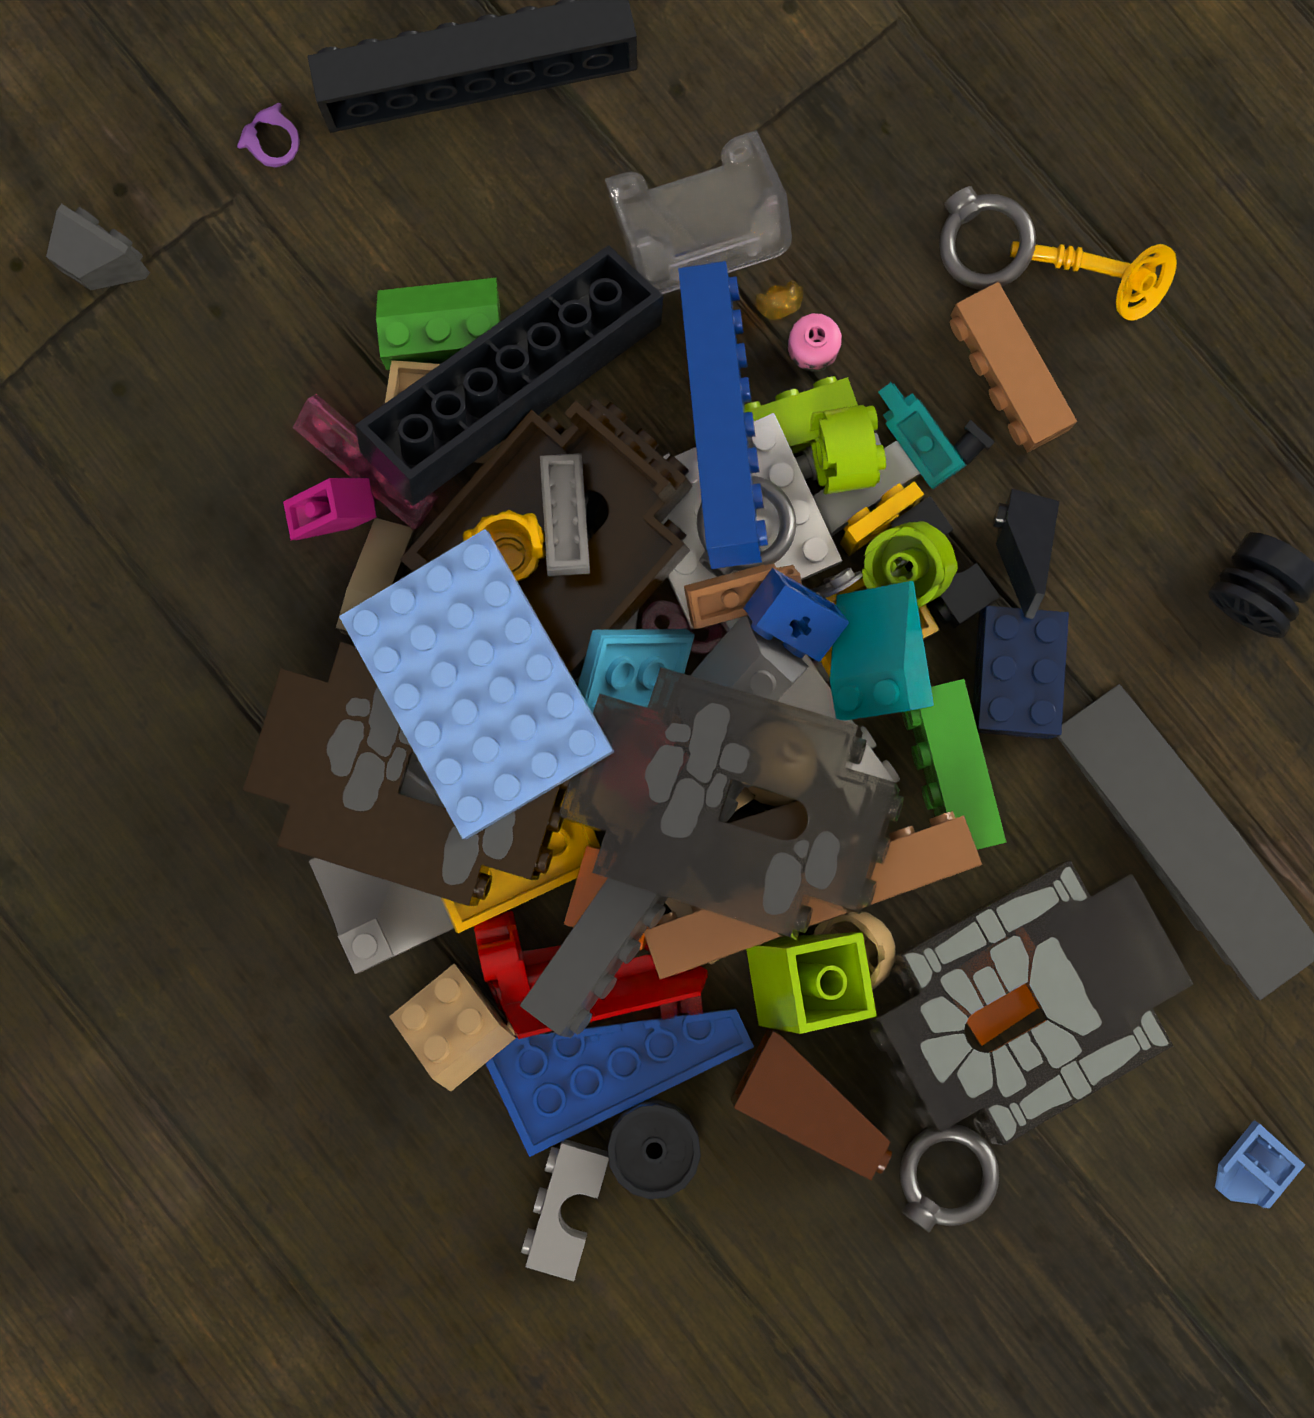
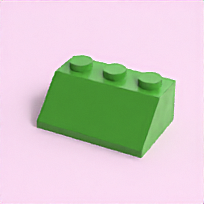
M497 278L378 290L376 322L380 358L386 370H390L391 360L441 364L501 322Z

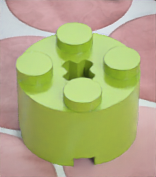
M857 405L812 413L810 431L818 430L816 442L811 443L812 456L817 480L820 486H825L823 491L825 495L875 487L880 482L879 470L886 469V455L883 445H876L874 431L878 429V419L874 406L865 407L864 405Z
M919 521L904 523L877 535L866 548L862 574L867 589L914 581L919 608L938 598L948 589L958 566L953 547L948 538L929 523ZM908 560L913 564L910 572L905 568V565L909 562Z

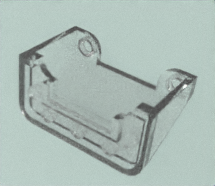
M757 130L731 139L721 151L722 166L649 190L644 177L636 172H626L605 179L607 192L631 264L635 270L662 294L680 289L678 268L726 261L728 273L776 258L787 251L791 245L792 234L787 194Z

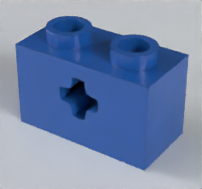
M774 568L770 570L744 606V610L753 621L750 626L757 634L767 640L776 637L783 641L782 645L793 655L803 658L806 654L818 662L823 659L849 624V621L834 603Z

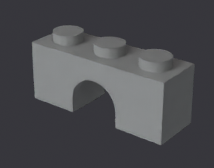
M567 1139L561 1142L560 1149L551 1147L545 1168L546 1172L552 1173L548 1189L540 1187L533 1212L541 1215L536 1230L528 1228L521 1253L529 1255L525 1267L570 1281L575 1280L587 1233L573 1229L564 1222L561 1215V1205L567 1198L577 1194L598 1199L609 1161L608 1151Z

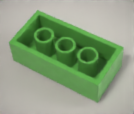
M962 679L933 686L931 690L934 706L902 712L905 727L907 730L913 729L917 744L911 747L914 764L917 770L923 769L927 785L921 787L927 810H934L935 817L951 811L954 812L956 818L964 815L977 850L1006 843L965 680Z

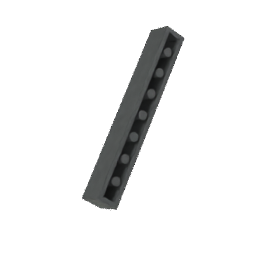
M727 732L720 747L716 768L713 770L709 782H700L687 771V765L684 767L672 787L669 799L657 806L520 1004L523 1009L559 1036L572 1038L574 1033L578 1035L587 1027L592 1018L590 1010L598 998L604 999L611 992L617 981L614 975L623 962L628 964L636 956L641 947L639 939L647 927L651 929L660 921L665 912L663 904L672 892L677 893L685 885L690 875L687 869L696 856L701 858L709 850L714 840V837L711 835L719 823L727 822L734 814L738 806L736 798L745 786L747 788L751 787L758 779L762 771L760 764L763 758L755 750ZM730 743H736L749 750L750 756L747 760V767L742 773L730 772L722 769L719 765L725 746ZM716 774H723L727 777V782L723 789L721 802L717 807H709L706 804L707 790ZM685 778H691L701 785L705 792L704 804L698 815L696 827L688 837L675 838L665 835L661 830L663 814L672 799L678 782Z

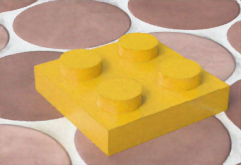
M915 481L905 488L901 483L895 485L880 497L881 501L876 505V509L871 512L868 507H865L847 521L848 525L843 528L845 534L840 545L848 556L852 555L877 535L884 532L892 521L918 505L924 493Z

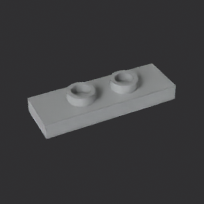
M577 453L540 456L548 576L590 574L582 455Z

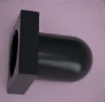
M972 420L964 427L966 433L953 446L966 465L970 464L984 448L988 451L995 443Z

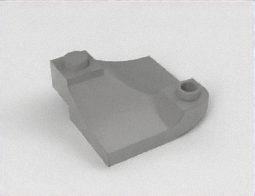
M317 858L309 861L339 935L338 938L355 974L361 973L454 929L441 897Z

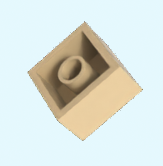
M455 963L389 1016L431 1078L450 1092L516 1039L474 980Z

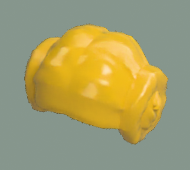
M507 510L500 512L498 515L482 517L473 529H468L462 534L465 541L484 529L489 531L517 581L527 578L538 567L539 559L546 556L545 536L534 513L521 515Z

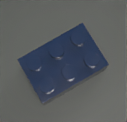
M986 606L979 612L972 708L978 733L1053 739L1061 735L1069 612L1037 610L1033 619L1026 618L1021 608Z

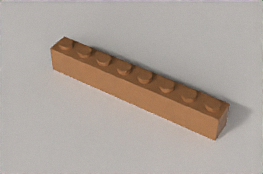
M953 811L929 819L930 828L915 833L913 826H909L890 833L891 842L875 847L873 840L849 848L851 856L837 861L835 877L825 889H818L810 885L806 881L805 873H802L799 889L789 909L781 914L771 915L765 912L763 907L765 887L756 890L754 883L730 891L732 899L716 904L713 897L691 905L693 913L680 918H677L676 912L663 915L653 928L647 929L644 932L659 979L679 974L983 865L964 815L956 818Z

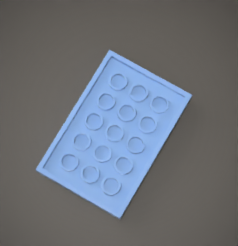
M486 529L339 616L462 839L470 838L614 753L612 746L489 531Z

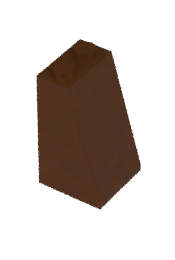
M767 1028L731 1098L733 1107L869 1180H872L875 1172L882 1174L892 1155V1151L887 1149L890 1141L778 1031Z

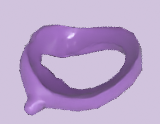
M281 103L258 112L253 122L245 125L237 144V148H247L258 161L269 167L283 166L292 161L300 145L298 130L281 113ZM259 122L281 126L287 130L292 144L291 149L286 155L274 158L263 152L259 139L256 136L257 131L254 128Z

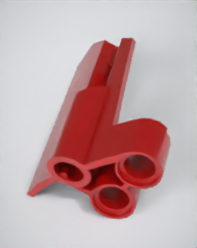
M507 910L473 926L484 980L488 983L496 1005L504 1012L518 1039L551 1032L550 1028L523 1009L520 1004L561 946L522 952L513 911L509 912ZM646 941V944H645L644 949L647 950V951L650 953V950H649V947H648V944H647V941ZM651 953L635 957L628 964L623 962L614 975L617 981L611 992L604 999L598 998L590 1010V1013H592L590 1022L700 996L708 978V970L698 966L679 974L659 979Z

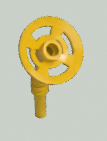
M1012 242L1010 257L1015 258L1020 242ZM1060 244L1058 248L1035 245V251L1031 259L1033 261L1055 264V268L1058 269L1063 265L1064 270H1069L1072 267L1073 271H1078L1079 268L1121 278L1116 296V308L1120 316L1130 321L1146 316L1160 303L1173 281L1177 264L1175 252L1164 244L1149 247L1131 264L1083 252L1082 247H1077L1074 250L1073 246L1069 245L1065 249L1063 244ZM1162 264L1161 272L1157 280V275L1155 273L1156 267ZM1142 298L1144 299L1137 305L1128 307L1129 302L1133 303L1141 300Z

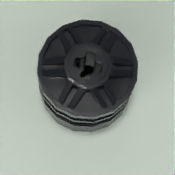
M1250 532L1244 536L1231 557L1232 563L1236 568L1222 570L1219 575L1220 581L1214 583L1209 590V597L1220 610L1241 625L1268 637L1282 638L1289 631L1290 622L1299 615V608L1294 602L1304 603L1309 600L1314 592V562L1296 548L1275 537L1263 533Z

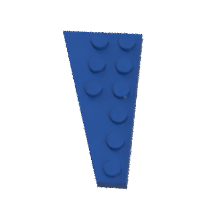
M736 1008L588 1027L578 1035L574 1033L572 1038L559 1036L555 1032L538 1034L522 1039L515 1037L516 1039L485 1064L529 1157L753 1048L754 1045Z

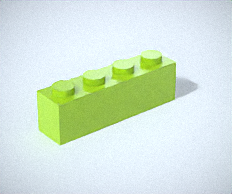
M831 376L815 382L813 389L799 393L798 389L787 390L778 394L774 402L761 406L760 402L756 401L745 404L744 408L745 413H753L754 421L774 413L794 454L805 450L806 447L811 446V443L816 442L818 430L810 431V419L813 412L857 406L858 404L848 377L837 381L835 376Z

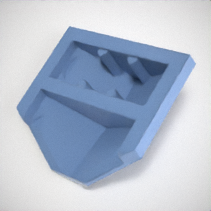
M1254 1120L1219 1162L1215 1188L1230 1201L1258 1204L1261 1207L1270 1208L1305 1164L1261 1124Z

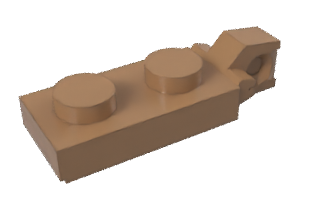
M763 564L685 585L684 591L690 622L694 629H699L747 616L748 614L744 610V606L772 568L802 585L800 573L795 569L794 565L776 568L775 564Z

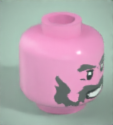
M811 313L801 317L793 325L788 339V352L791 359L798 367L807 371H820L828 368L835 361L841 347L842 335L840 329L830 317L823 314Z

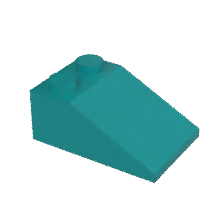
M914 581L837 595L836 606L849 621V624L832 645L830 686L836 722L934 706Z

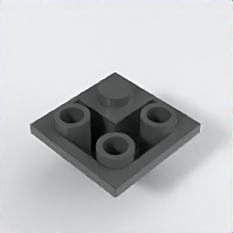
M61 203L56 211L46 254L48 260L58 270L89 290L147 278L150 272L141 262L143 255L132 247V241L115 229H111L108 233L98 225L99 221L86 210L78 207L74 212Z

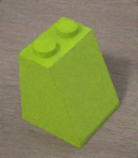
M863 932L784 936L746 949L759 1026L802 1034L877 1017Z

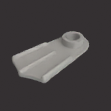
M847 568L837 575L824 578L823 584L810 590L826 598L851 586L863 574L861 571L854 573L851 568Z

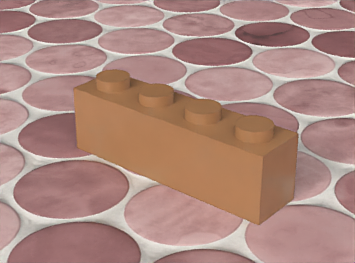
M999 281L958 302L950 315L952 318L950 320L951 329L959 341L964 340L972 353L969 355L971 365L979 376L984 375L990 385V399L997 410H1004L1010 421L1008 429L1015 443L1019 446L1023 444L1028 453L1068 432L1076 424L1077 420Z

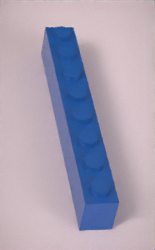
M726 261L678 268L706 549L711 569L761 563L760 546L768 545L765 520L757 521L756 509H763L764 504L761 483L753 484L752 473L760 472L757 448H749L748 438L756 437L753 413H745L744 403L752 402L749 378H741L740 368H747L748 365L745 344H737L736 335L744 334L741 310H733V301H740L737 276L729 277Z

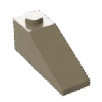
M378 518L374 519L348 584L339 616L401 579L405 564L400 559L410 548L414 528ZM338 618L336 629L342 634L349 636L341 619Z

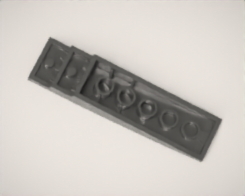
M1120 684L1062 724V733L1057 738L1195 929L1202 931L1225 965H1230L1255 1000H1262L1314 962V933L1216 803Z

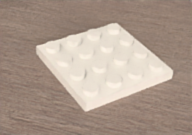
M772 413L754 421L756 437H749L748 443L749 448H757L760 472L752 473V476L762 477L780 487L791 501L796 515L794 540L786 554L774 564L776 568L794 565L795 569L800 573L802 581L840 564L842 559L775 414ZM696 447L674 456L688 468L689 472L685 477H687L693 487L661 522L664 524L669 519L687 535L683 542L690 549V552L668 575V579L691 630L694 628L690 622L684 586L717 577L699 561L706 550L701 544L697 532V514L702 499ZM764 496V508L756 509L757 521L765 520L768 545L760 546L761 552L772 545L780 527L776 508Z

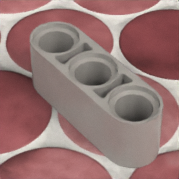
M898 441L884 448L886 469L879 470L880 482L875 487L827 495L823 493V489L813 496L831 537L847 526V521L863 508L868 507L869 510L875 508L881 501L880 497L899 483L906 487L921 475Z

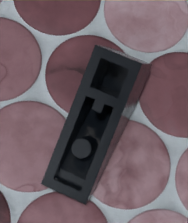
M1012 489L1006 504H998L992 526L999 528L996 546L1023 614L1026 618L1033 619L1045 596L1059 501Z

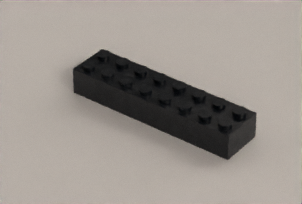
M560 0L553 6L543 8L527 6L518 9L513 14L499 17L494 14L483 15L474 22L460 25L454 22L444 23L435 30L421 33L405 31L398 34L396 38L381 41L366 39L360 41L357 46L342 49L326 47L319 50L317 54L308 55L307 57L317 104L329 132L333 133L637 70V36L629 0Z
M609 245L355 424L360 453L412 506H415L505 440L531 410L539 415L660 326L662 323L663 294Z

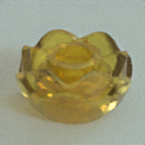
M794 280L789 281L786 286L774 285L768 289L765 295L761 293L756 295L757 304H755V307L764 317L770 320L790 315L800 309L803 301L802 285L799 286Z

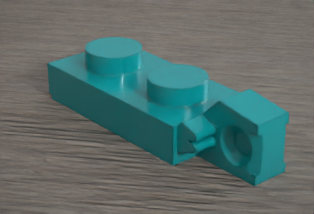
M892 382L878 391L890 409L883 414L887 421L885 424L931 489H935L967 466L921 400L917 399L913 393L905 398Z

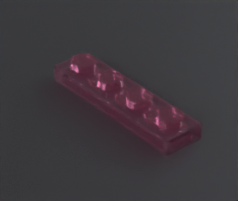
M317 394L308 398L293 429L351 478H369L372 495L413 530L422 525L438 496L432 492L415 506H412L360 453L356 427Z

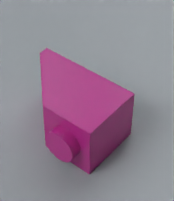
M329 478L283 501L291 540H300L353 529L377 517L369 478Z

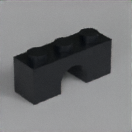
M931 496L892 521L886 529L888 530L908 522L924 521L940 530L946 537L954 530ZM908 560V564L913 568L912 562ZM976 563L969 569L956 573L948 589L941 596L934 599L935 602L931 606L943 624L949 622L952 628L955 629L986 606L994 603L1000 596Z

